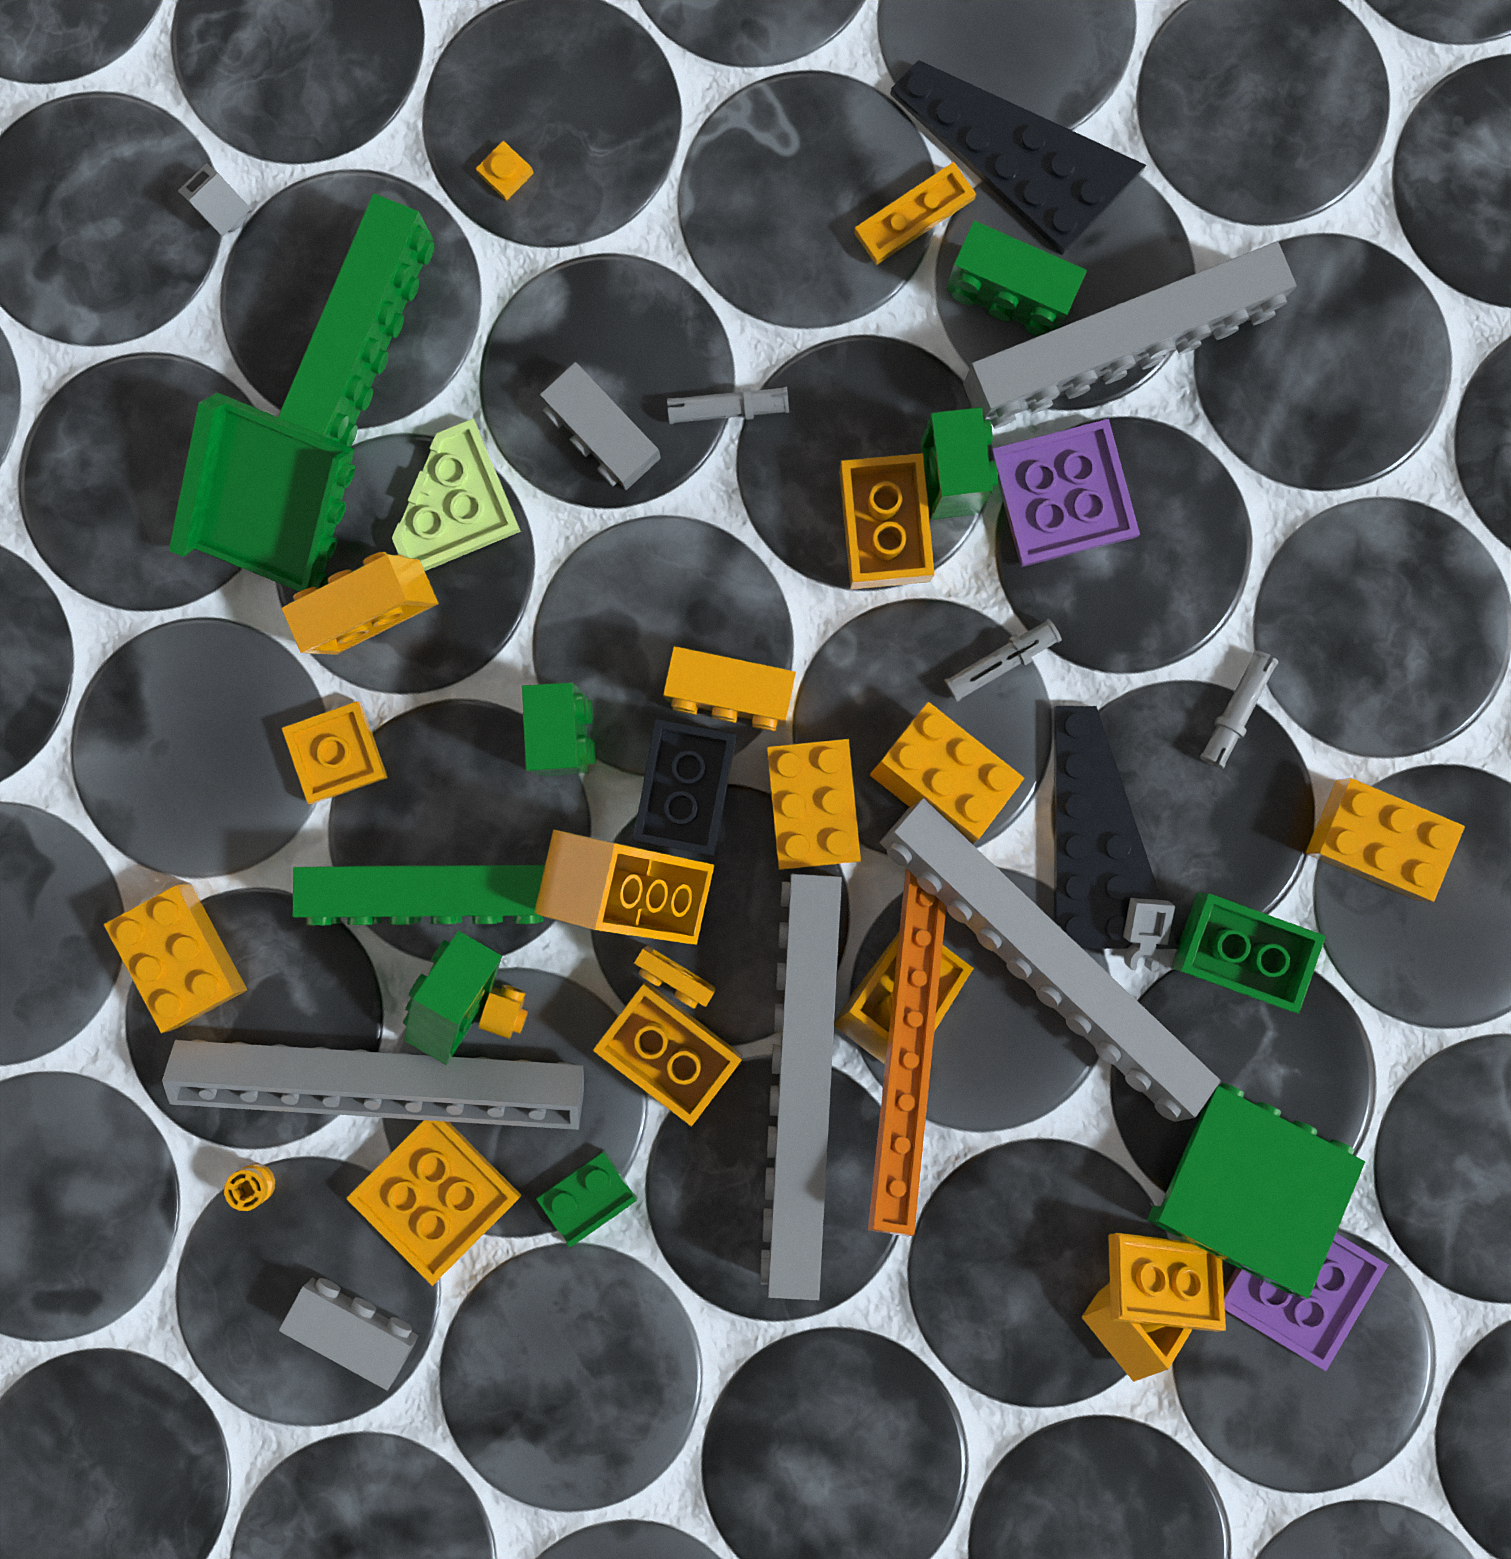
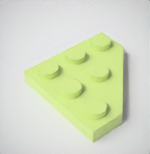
M472 418L436 433L430 446L431 452L425 466L419 472L408 498L409 503L403 518L397 524L392 536L398 554L406 558L420 560L424 571L521 532L475 420Z

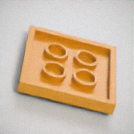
M424 1120L346 1199L433 1286L521 1197V1194L450 1122Z

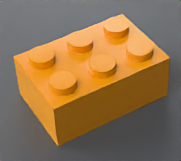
M923 453L841 461L839 474L850 590L931 582L935 573Z
M379 552L363 560L364 566L353 572L348 569L331 575L328 578L329 584L319 589L311 587L296 593L293 596L294 602L281 609L300 653L337 655L438 605L439 603L420 560L406 558L401 554L394 556L388 555L386 552Z
M674 646L664 697L667 702L671 703L673 710L677 712L697 715L698 709L712 711L711 715L715 720L736 723L737 717L752 720V727L776 732L777 725L785 727L796 672Z
M927 702L870 773L871 777L909 807L924 798L972 844L980 839L1025 779L930 702Z
M849 739L767 747L778 869L861 862Z
M1353 778L1338 779L1334 782L1305 854L1413 900L1434 902L1465 826Z
M192 884L175 885L104 924L161 1033L178 1029L247 991L241 976Z
M647 981L641 986L593 1049L600 1057L691 1127L742 1061L741 1053Z

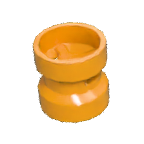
M252 1163L242 1167L228 1177L224 1185L226 1201L232 1208L238 1211H249L256 1208L272 1195L275 1189L274 1175L268 1167L262 1164Z

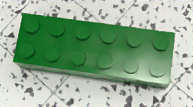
M373 193L278 416L279 418L351 447L357 435L358 427L355 423L361 410L366 411L372 400L373 389L371 386L376 374L380 375L386 367L388 361V352L386 350L391 338H396L402 329L404 322L402 312L407 301L411 302L417 294L419 288V279L417 277L423 264L427 265L430 262L434 253L435 243L432 242L433 237L419 211Z
M545 865L293 867V917H306V925L341 923V917H347V925L381 923V917H389V925H409L422 923V916H431L430 924L462 923V916H472V924H497L503 922V916H514V924H537L543 922V916L534 912Z

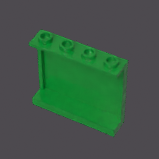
M217 392L198 403L169 551L185 557L194 549H197L299 592L307 588L316 587L319 589L327 585L328 574L324 571L327 561L331 559L337 546V538L333 537L336 525L340 523L346 510V502L342 501L345 488L350 485L355 474V465L351 464L355 449Z
M1221 1083L1220 1086L1215 1088L1204 1105L1161 1206H1153L1146 1221L1293 1297L1309 1299L1366 1161L1352 1155L1354 1149L1351 1146L1334 1139H1330V1142H1327L1316 1136L1317 1130L1314 1127L1294 1120L1292 1124L1279 1117L1281 1111L1264 1102H1257L1255 1105L1243 1098L1244 1092L1230 1084Z

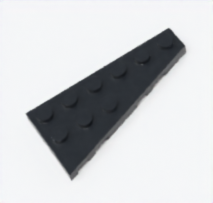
M920 60L891 88L890 95L1061 255L1076 242L1146 167L1144 163Z
M1055 706L1054 922L1082 949H1128L1133 942L1126 940L1123 935L1130 898L1162 899L1097 706ZM1172 928L1170 929L1168 945L1156 944V949H1178Z

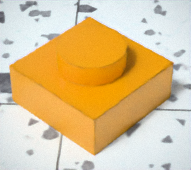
M504 141L476 168L478 175L505 201L534 174L532 167Z

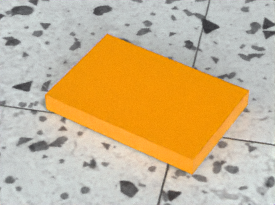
M1122 1233L1108 1235L1111 1320L1214 1332L1226 1330L1223 1269L1220 1258L1185 1241Z

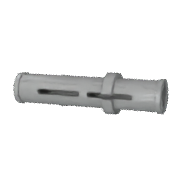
M787 386L751 391V387H744L743 392L667 398L670 424L745 416L746 420H752L754 415L789 413Z
M1047 619L1044 623L1019 637L1016 634L1008 638V644L978 660L949 679H945L944 683L956 702L960 701L961 698L990 683L1019 664L1025 666L1031 663V657L1056 642H1060L1061 636L1053 622ZM1034 641L1033 644H1031V645H1029L1028 647L1024 648L1026 645H1028V644H1030L1031 642ZM1018 651L1017 653H1015V654L1012 655L1011 657L1007 658L1009 655H1011V654H1013L1014 652ZM998 662V664L994 667L990 668L989 670L970 680L975 675L981 673L982 671L986 670L987 668L991 667L992 665Z
M1254 651L1253 657L1223 715L1217 717L1214 722L1216 729L1204 752L1200 755V759L1204 762L1210 760L1209 765L1219 769L1225 768V763L1238 738H1243L1247 732L1244 726L1274 668L1278 665L1276 658L1272 657L1271 660H1268L1269 654Z

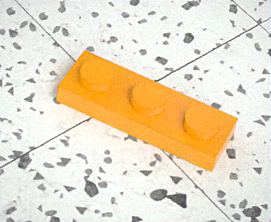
M952 162L856 226L854 234L875 265H878L975 200L976 193L955 162Z

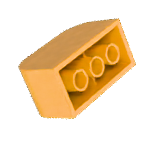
M553 829L534 913L593 930L697 945L714 865Z

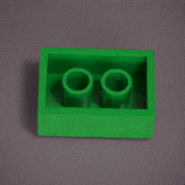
M974 220L954 263L946 291L951 292L952 297L962 304L973 305L975 303L989 309L988 313L996 319L1006 322L1012 319L1025 325L1026 331L1039 337L1061 327L1087 270Z
M982 407L931 413L920 442L924 459L930 520L978 515L985 502H987L988 497L992 494L993 486L998 485L997 465L995 461H989L987 445H992L993 442L990 419H983Z
M573 682L523 685L522 703L526 771L541 777L589 774V765L596 762L594 740L587 737L586 725L593 724L592 700H588V696H585L584 692Z
M1197 892L1171 969L1280 1009L1299 1014L1326 936L1213 894Z
M459 930L451 942L443 940L432 957L431 962L434 964L428 976L421 973L408 994L411 999L405 1010L408 1013L402 1023L407 1026L404 1041L447 1065L484 1008L489 993L492 991L502 956Z

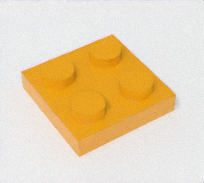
M356 701L282 728L307 804L312 805L388 778L362 702Z
M649 945L642 949L634 964L641 967L638 973L641 977L658 987L663 981L677 989L673 996L692 1008H695L698 1003L706 1007L716 990L714 985Z

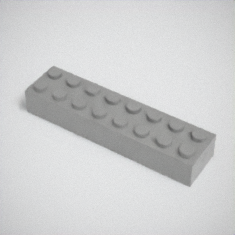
M1276 241L971 364L963 386L972 408L982 407L983 419H990L994 429L1000 428L1016 420L1015 414L1028 409L1031 414L1049 408L1053 405L1052 399L1065 394L1068 399L1078 397L1089 391V385L1102 379L1105 384L1115 382L1127 375V369L1140 365L1142 369L1150 368L1165 359L1163 355L1177 350L1179 355L1185 354L1201 346L1200 340L1214 335L1215 339L1219 340L1238 331L1237 325L1251 320L1253 325L1267 321L1276 315L1274 310L1287 303L1286 297L1297 285L1280 244Z

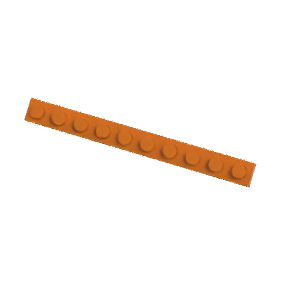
M907 868L905 871L868 1230L909 1237L915 1234L946 905L935 895L924 891L919 886L917 878Z

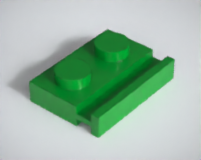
M603 1150L543 1192L536 1200L558 1232L565 1238L566 1244L571 1248L635 1203L638 1198L635 1193L633 1194L626 1180L606 1151Z

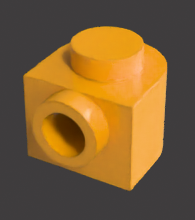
M502 985L501 989L494 988L489 993L479 1023V1029L508 1039L511 1038L513 1032L520 1034L528 1015V1010L522 1009L526 992L509 985Z

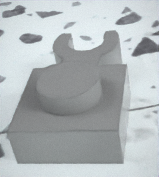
M1130 898L1123 937L1129 942H1133L1124 955V963L1131 970H1136L1138 959L1143 955H1146L1144 966L1150 971L1157 970L1160 959L1155 951L1156 944L1168 945L1175 905L1171 902Z

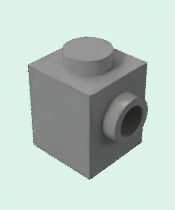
M207 163L178 190L222 237L227 232L237 230L244 223L245 215L251 210L224 178Z

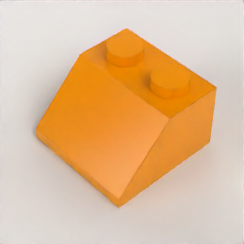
M1110 1283L1097 1293L1082 1315V1319L1133 1382L1168 1370L1192 1329L1111 1320Z

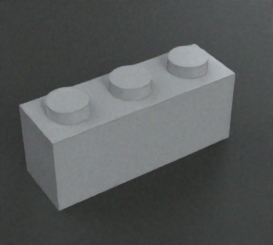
M576 362L540 394L546 405L542 410L545 416L558 429L564 424L574 435L569 439L570 442L585 458L591 453L601 464L597 468L598 472L611 486L619 483L627 490L661 458L659 449Z
M312 1277L300 1290L279 1331L388 1391L419 1335L411 1332L412 1327L405 1321L395 1317H391L389 1320L375 1312L376 1307L362 1298H354L353 1300L340 1293V1287L334 1282L324 1278L316 1280Z

